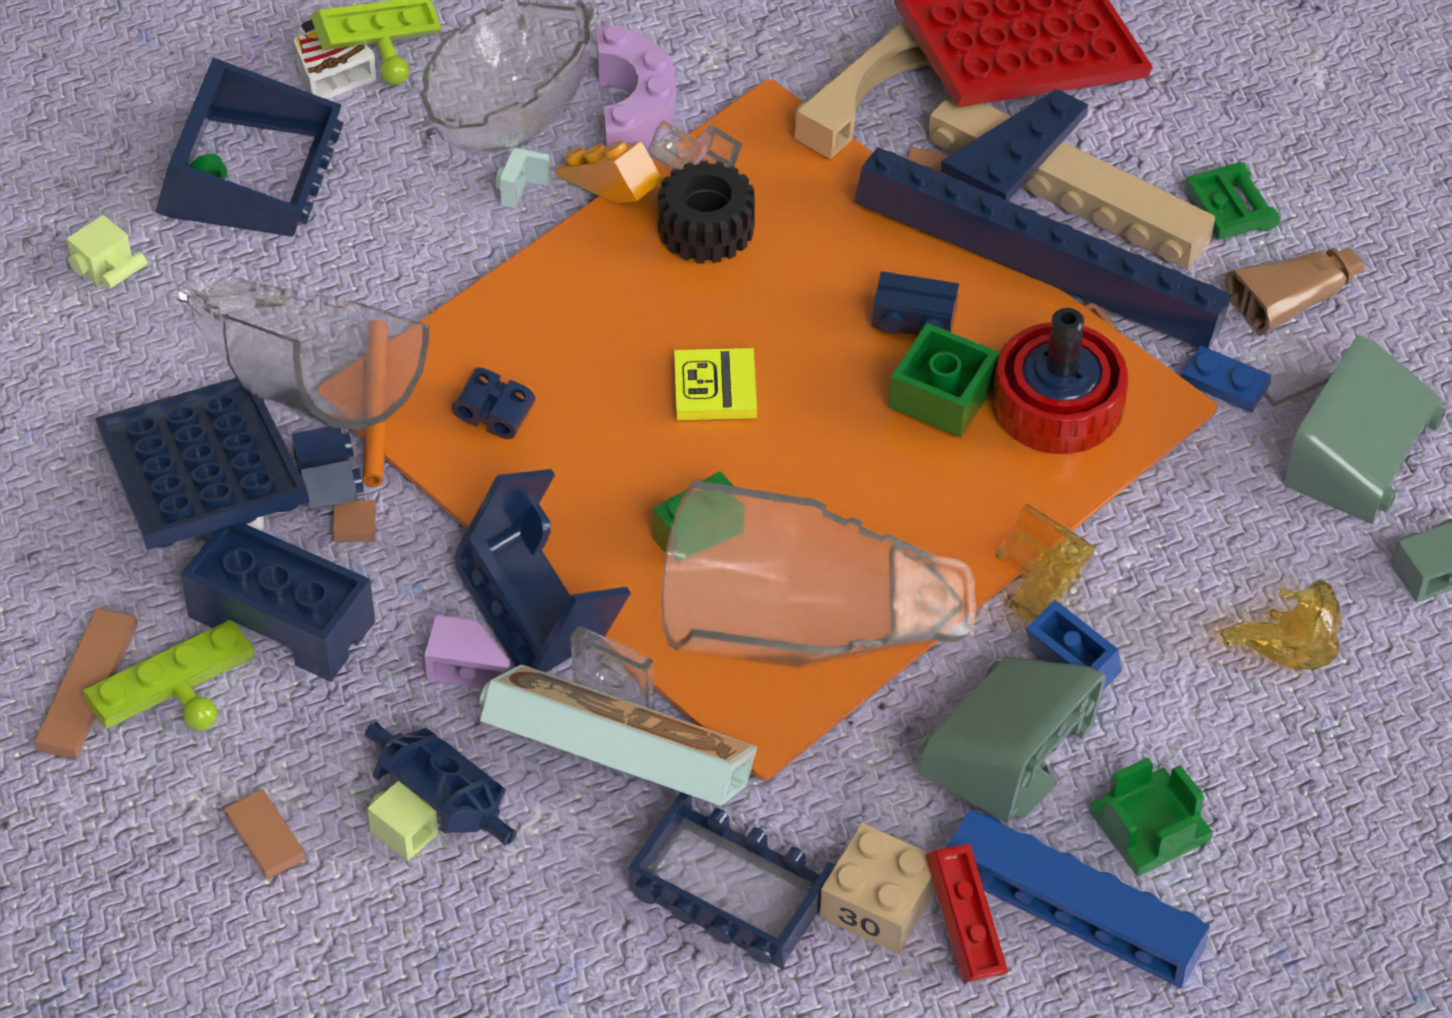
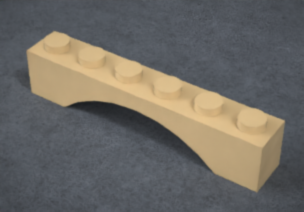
M905 21L901 22L897 27L889 29L884 38L874 46H869L858 60L852 65L848 64L839 76L832 82L824 84L813 98L808 102H803L797 108L794 115V121L796 122L795 140L829 159L833 158L853 140L856 111L861 101L873 88L886 79L904 71L932 66Z

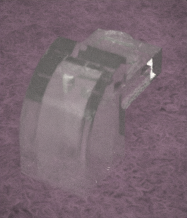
M663 120L656 127L647 152L649 156L671 170L676 168L682 170L684 169V164L692 162L696 165L700 164V161L707 160L709 164H715L716 161L725 163L724 167L729 168L735 166L742 143L712 124L697 139H694L666 120Z

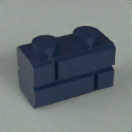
M881 271L873 305L872 328L881 329L889 334L903 332L919 335L926 323H930L952 332L958 305L959 283Z

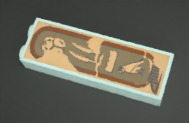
M522 664L488 681L480 696L479 703L483 707L480 719L482 722L720 806L747 787L757 750L755 745Z

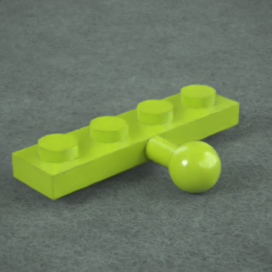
M390 0L320 9L310 15L323 50L377 43L383 59L380 66V75L387 84L393 86L403 84L409 76L410 69L408 63L402 57L397 56L392 41L430 36L442 30L431 0Z
M228 620L84 689V701L103 727L108 729L176 696L184 706L183 718L187 726L196 731H205L215 724L218 717L217 707L210 699L198 697L192 690V687L254 658V647L233 621Z

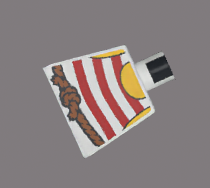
M312 20L304 22L299 27V36L295 37L293 44L296 65L307 92L329 99L377 80L374 53L366 44L323 50Z

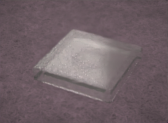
M578 626L571 635L573 683L654 710L653 660L582 626Z

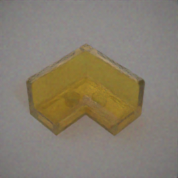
M1025 504L1020 511L1015 526L998 547L995 557L1028 577L1012 598L1009 608L1033 622L1054 600L1063 604L1086 573L1097 547L1029 504Z

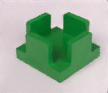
M1145 758L1114 773L1109 793L1091 802L1090 814L1137 877L1211 841L1213 831L1201 816L1204 796L1181 765L1173 768L1170 776L1164 767L1152 772L1153 763L1149 758Z

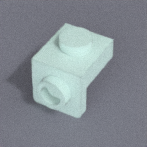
M513 147L506 166L500 167L496 176L495 186L496 189L500 190L501 206L516 209L527 182L545 186L549 185L551 168L550 156L548 154Z

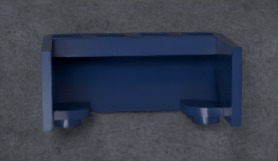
M552 469L497 475L458 545L455 555L456 568L461 579L515 667L522 664L545 673L602 640L631 594L628 587L572 594L570 596L549 563L542 549L550 535L551 523L539 503L555 476Z

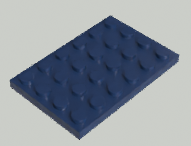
M251 374L95 418L98 432L146 550L166 548L180 540L194 536H207L224 527L251 523L258 517L275 512H288L294 510L299 505L310 502L307 487Z

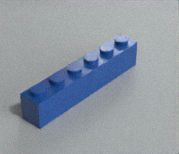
M970 809L945 847L971 844L985 892L1181 989L1205 950L1210 925L1203 922L1195 914L1188 911H1180L1162 902L1156 895L1150 892H1141L1121 882L1119 878L1111 873L1100 872L1083 864L1072 854L1061 853L1044 845L1033 835L1022 834L1007 827L994 816L983 815Z

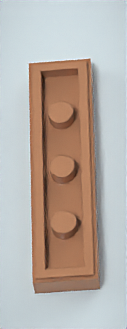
M96 608L34 741L36 751L77 760L96 719V716L84 701L83 690L116 674L138 626L136 616Z

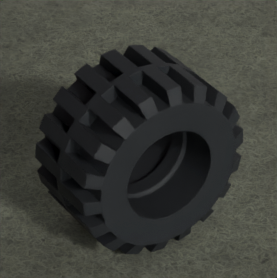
M708 160L700 161V164L696 165L690 162L684 164V169L676 168L670 172L671 177L663 179L661 188L658 190V231L663 244H668L669 251L673 254L681 253V258L687 261L693 258L696 259V263H705V260H712L713 263L721 262L723 257L728 259L735 257L736 250L743 251L747 247V241H751L754 235L755 197L753 185H749V178L745 174L739 175V169L733 166L729 168L724 167L725 163L718 161L715 164H709Z

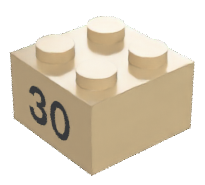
M862 823L821 889L820 918L900 954L936 893L926 858L928 852Z

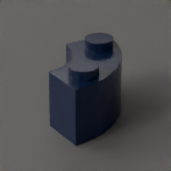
M340 424L292 433L291 441L297 469L307 487L310 502L306 503L308 509L312 510L358 500L357 493L364 492L359 468L352 469L350 459L348 458L354 456L350 434H342Z

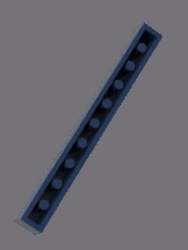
M877 147L861 167L854 201L859 205L1196 347L1201 345L1210 348L1222 328L1232 294L1220 290L1214 285L1196 280L1182 274L1178 270L1160 265L1146 259L1142 255L1124 250L1110 244L1106 240L1088 235L1074 229L1070 225L1052 220L1038 214L1034 210L1016 205L1002 199L998 195L968 185L964 181L956 180L932 170L928 166L920 165L901 157L892 151Z

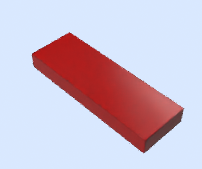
M971 844L929 852L926 854L927 862L963 984L997 978L1007 974L1008 969Z

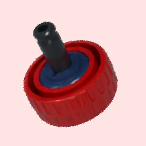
M1061 308L1052 315L1051 322L1030 326L1014 335L1001 349L995 365L992 399L993 409L999 423L1019 443L1040 452L1073 454L1098 446L1115 432L1116 427L1122 420L1126 405L1128 369L1124 357L1115 344L1106 336L1084 326L1085 320L1083 315L1073 308Z

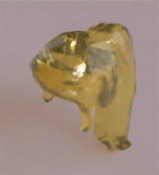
M1320 579L1313 581L1307 589L1301 591H1290L1280 588L1279 593L1283 598L1298 599V604L1288 612H1278L1275 609L1269 612L1272 619L1280 621L1279 624L1246 622L1233 625L1219 633L1223 637L1222 644L1225 647L1245 646L1288 668L1315 670L1330 664L1338 656L1340 642L1337 634L1341 628L1342 615L1332 585Z

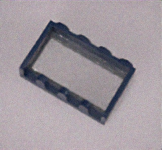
M680 792L628 867L630 890L641 901L647 904L657 903L670 910L673 916L686 924L695 923L708 930L716 940L724 944L733 943L747 950L749 955L756 961L763 964L772 963L783 969L786 960L819 912L821 889L836 865L828 862L822 873L818 874L806 868V855L801 849L792 846L787 854L783 856L768 848L767 834L760 828L753 827L747 837L730 829L729 815L724 810L715 808L708 818L692 810L691 795Z

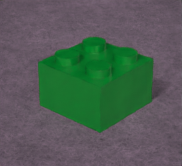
M926 323L891 375L889 408L962 437L992 390L994 370L999 351Z

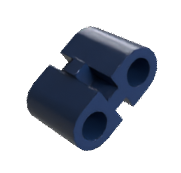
M473 369L451 406L453 413L459 419L478 427L480 422L487 425V432L504 439L514 438L536 400L534 393L526 386L513 380H509L507 384L501 382V375L488 369ZM480 377H485L488 383L482 381ZM516 393H521L524 396V399L517 396Z

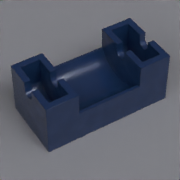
M235 524L216 530L180 575L189 618L211 628L231 620L293 649L295 666L332 682L348 660L350 644L359 645L376 622L369 578L247 524Z

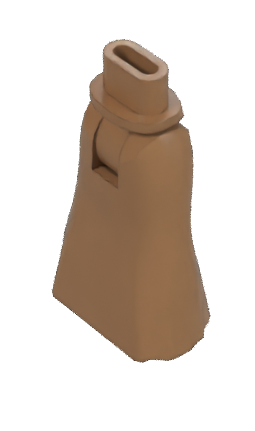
M1348 247L1341 251L1331 248L1326 253L1324 251H1316L1284 261L1230 271L1225 278V287L1227 292L1232 294L1230 303L1239 313H1247L1246 319L1248 324L1259 336H1262L1286 323L1303 310L1337 294L1343 286L1352 282L1353 275L1364 271V265L1351 248Z

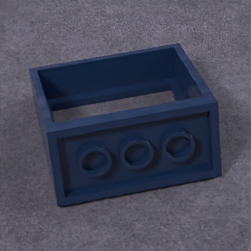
M213 57L169 162L156 213L169 218L294 237L298 223L306 225L314 203L307 201L309 195L317 197L324 176L318 174L319 168L325 170L328 168L334 148L328 147L329 141L337 143L344 122L338 120L342 105ZM209 121L315 137L290 203L189 167L194 160Z

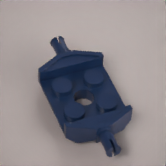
M377 721L367 727L365 736L383 749L377 761L373 777L378 780L382 776L391 773L400 783L409 787L428 802L433 809L442 813L444 819L440 830L443 833L478 832L483 830L484 832H489L504 846L509 845L515 839L517 831L498 818L499 809L507 789L438 735L427 728L405 735L402 733L392 735Z

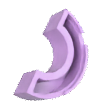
M618 25L596 27L599 85L616 86L630 94L628 98L617 104L603 106L605 147L620 140H624L625 143L641 141L649 153L652 151L654 143L659 139H666L675 122L676 74L673 63L667 53L657 43L642 34L624 29Z

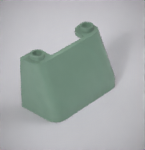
M1357 335L1298 428L1291 447L1284 486L1373 525L1381 511L1387 513L1390 510L1397 494V490L1392 489L1394 477L1420 434L1426 435L1430 429L1437 431L1446 413V409L1441 407L1442 398L1375 341Z
M1006 657L1001 662L998 660L994 661L988 669L985 679L935 732L929 730L925 734L918 748V753L922 754L918 773L1008 823L1019 809V804L1016 803L1019 787L1029 788L1033 784L1037 768L1069 732L1083 738L1093 727L1106 675L1091 666L1016 657Z

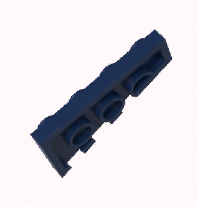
M1056 88L942 160L941 172L1009 201L1087 116L1088 104Z

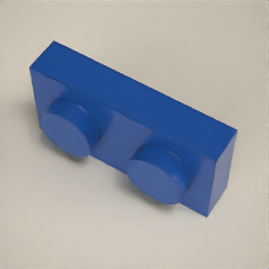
M1201 345L1181 373V377L1198 390L1250 412H1253L1271 385V374Z

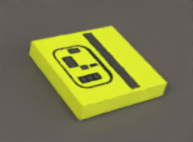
M754 348L674 350L677 420L757 418Z

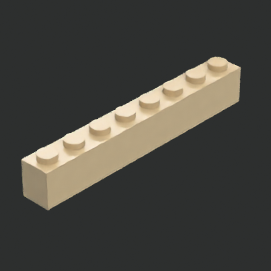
M949 94L930 115L928 141L941 149L955 153L1012 116L985 103L957 107ZM1062 142L1021 187L1035 196L1056 204L1066 211L1076 214L1100 228L1108 230L1130 241L1132 244L1140 246L1186 270L1192 266L1211 243L1215 221L1214 215L1065 142Z

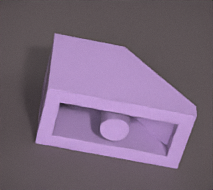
M435 616L424 655L428 681L484 688L488 681L510 670L509 659L478 621L468 620L461 616Z

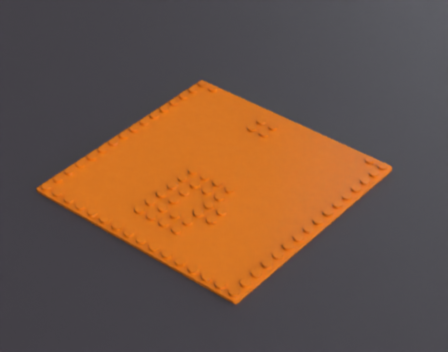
M771 79L763 81L652 159L662 179L671 177L670 172L676 168L684 169V164L692 162L696 165L700 164V161L707 160L709 164H715L718 161L725 163L724 167L729 168L733 166L739 169V175L745 174L749 178V185H753L755 228L752 240L747 241V247L743 251L736 250L735 257L731 259L723 257L721 262L713 263L712 260H705V263H696V259L693 258L687 261L681 258V253L673 254L669 251L668 244H663L658 231V190L661 188V183L634 202L616 204L601 196L597 197L390 342L384 454L385 460L466 529H468L497 475L552 469L555 476L539 503L551 523V532L542 551L568 593L572 596V594L628 587L631 592L606 636L598 642L695 725L757 746L751 773L762 781H768L1211 419L1217 412V403L1061 289L855 203L861 167L873 152L853 138L848 145L833 158L829 159L795 140L796 122L794 121V115L803 101ZM881 271L959 283L958 305L952 333L999 351V355L1003 346L1014 335L1030 326L1051 322L1052 315L1057 310L1067 307L1078 310L1084 317V326L1106 336L1119 349L1128 369L1127 400L1122 420L1116 427L1115 432L1098 446L1083 452L1051 454L1034 450L1019 443L1001 426L993 409L992 390L962 437L889 408L891 375L918 335L903 332L889 334L881 329L872 328L873 305ZM754 348L757 418L677 420L674 350ZM370 356L318 393L319 403L364 442ZM473 369H488L501 375V382L507 384L509 380H513L526 386L534 393L536 400L514 438L504 439L487 432V425L480 422L478 427L459 419L453 413L451 406ZM480 377L482 381L488 383L485 377ZM516 393L517 396L524 399V396L521 393ZM721 471L744 496V528L676 566L653 540L652 508Z

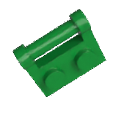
M1244 162L1234 163L1186 177L1185 189L1195 205L1215 216L1213 233L1218 240L1259 228L1263 231H1268L1280 223V215L1274 207L1267 204L1251 180L1252 173ZM1233 186H1238L1253 211L1249 212Z

